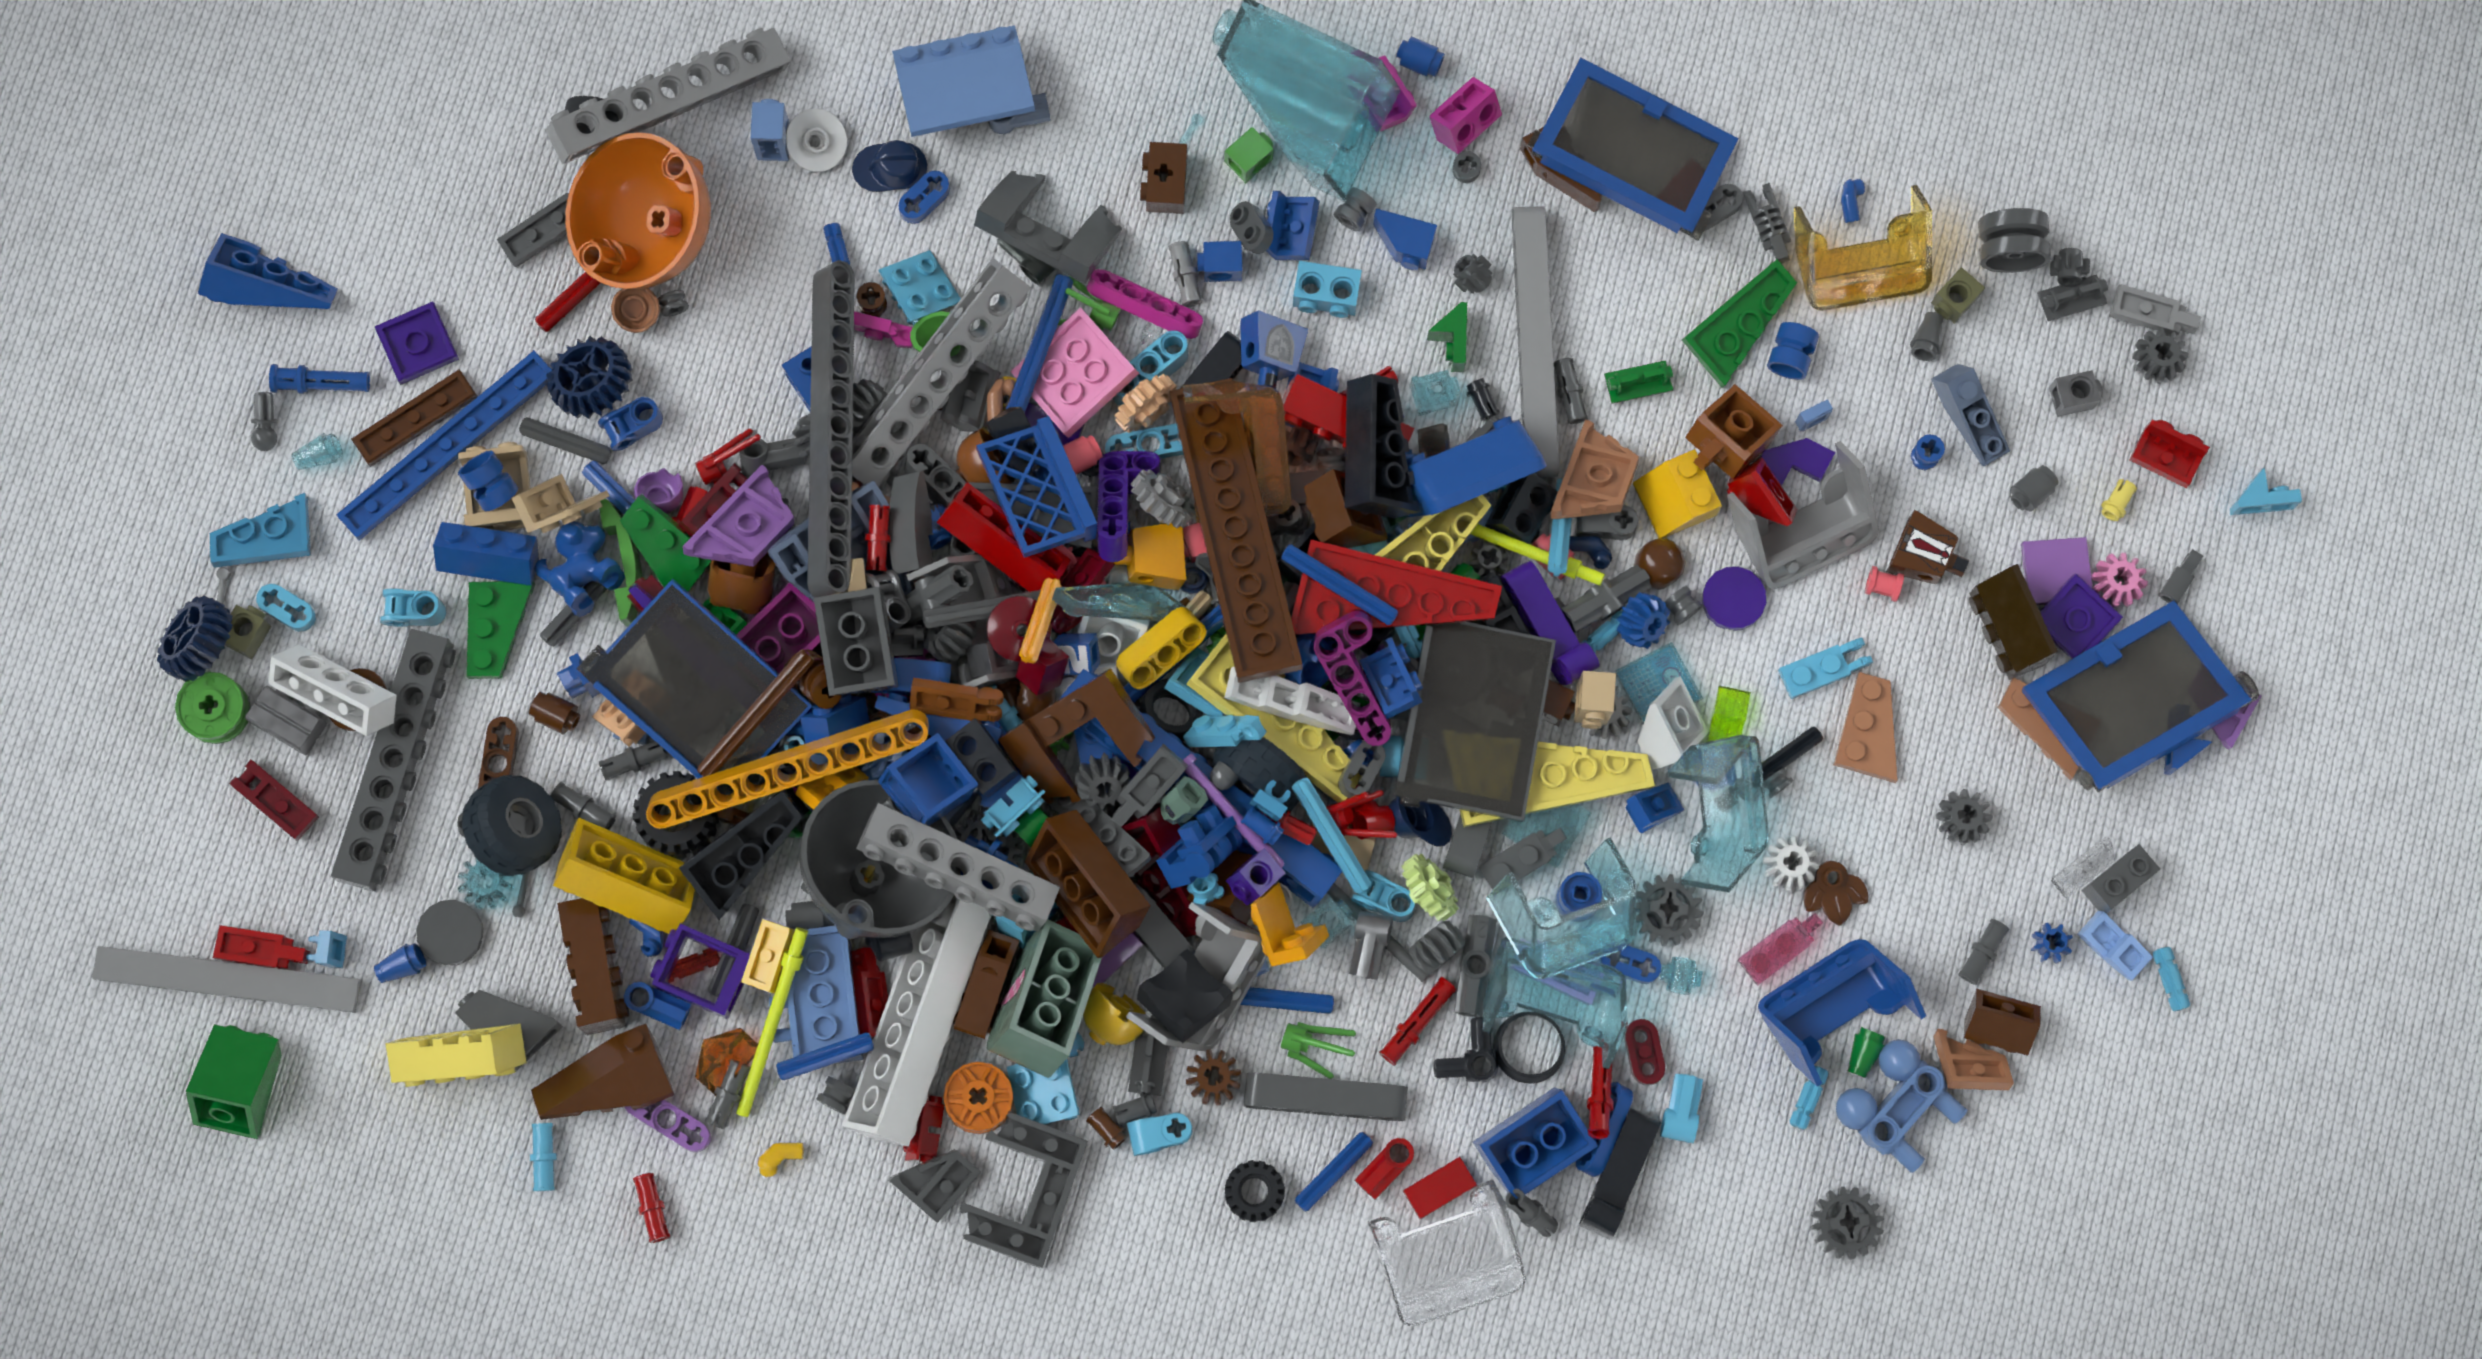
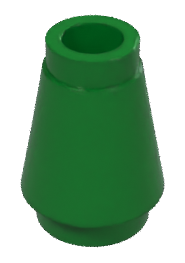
M1861 1027L1859 1033L1854 1035L1847 1071L1866 1078L1885 1046L1883 1043L1886 1037Z

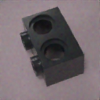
M1535 473L1506 485L1485 526L1531 544L1539 535V527L1542 521L1551 512L1554 504L1553 501L1558 491Z
M976 718L945 741L979 784L974 790L976 795L981 792L982 795L989 798L1020 774L983 723ZM969 739H975L977 743L975 752L971 755H964L962 750L963 744ZM988 765H994L996 768L995 777L991 781H983V769Z

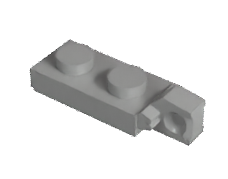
M2119 284L2116 289L2109 317L2154 330L2164 328L2165 333L2171 334L2176 332V335H2179L2180 331L2195 334L2201 321V316L2185 312L2187 307L2180 305L2181 301Z

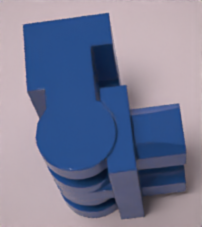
M1211 805L1200 809L1195 814L1198 821H1190L1177 830L1181 839L1156 860L1171 889L1191 884L1197 878L1207 877L1214 868L1218 867L1242 844V836L1235 827L1237 823L1233 816L1222 818L1216 805Z

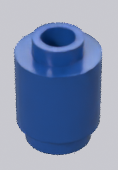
M1412 36L1409 41H1402L1396 55L1397 58L1401 59L1400 66L1426 77L1428 75L1436 77L1445 56L1444 53L1439 51L1438 47Z

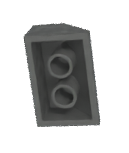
M880 587L815 597L814 604L829 696L868 693L898 688L883 590Z

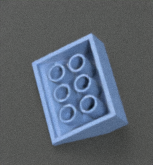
M1015 25L998 27L994 30L980 33H969L946 40H936L932 43L918 46H907L892 51L911 137L1035 111Z

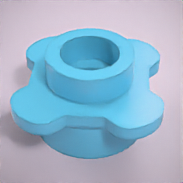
M1210 873L1207 877L1197 878L1194 882L1188 884L1187 890L1193 894L1194 903L1206 905V903L1213 901L1215 898L1219 899L1224 895V888L1218 885L1216 874Z

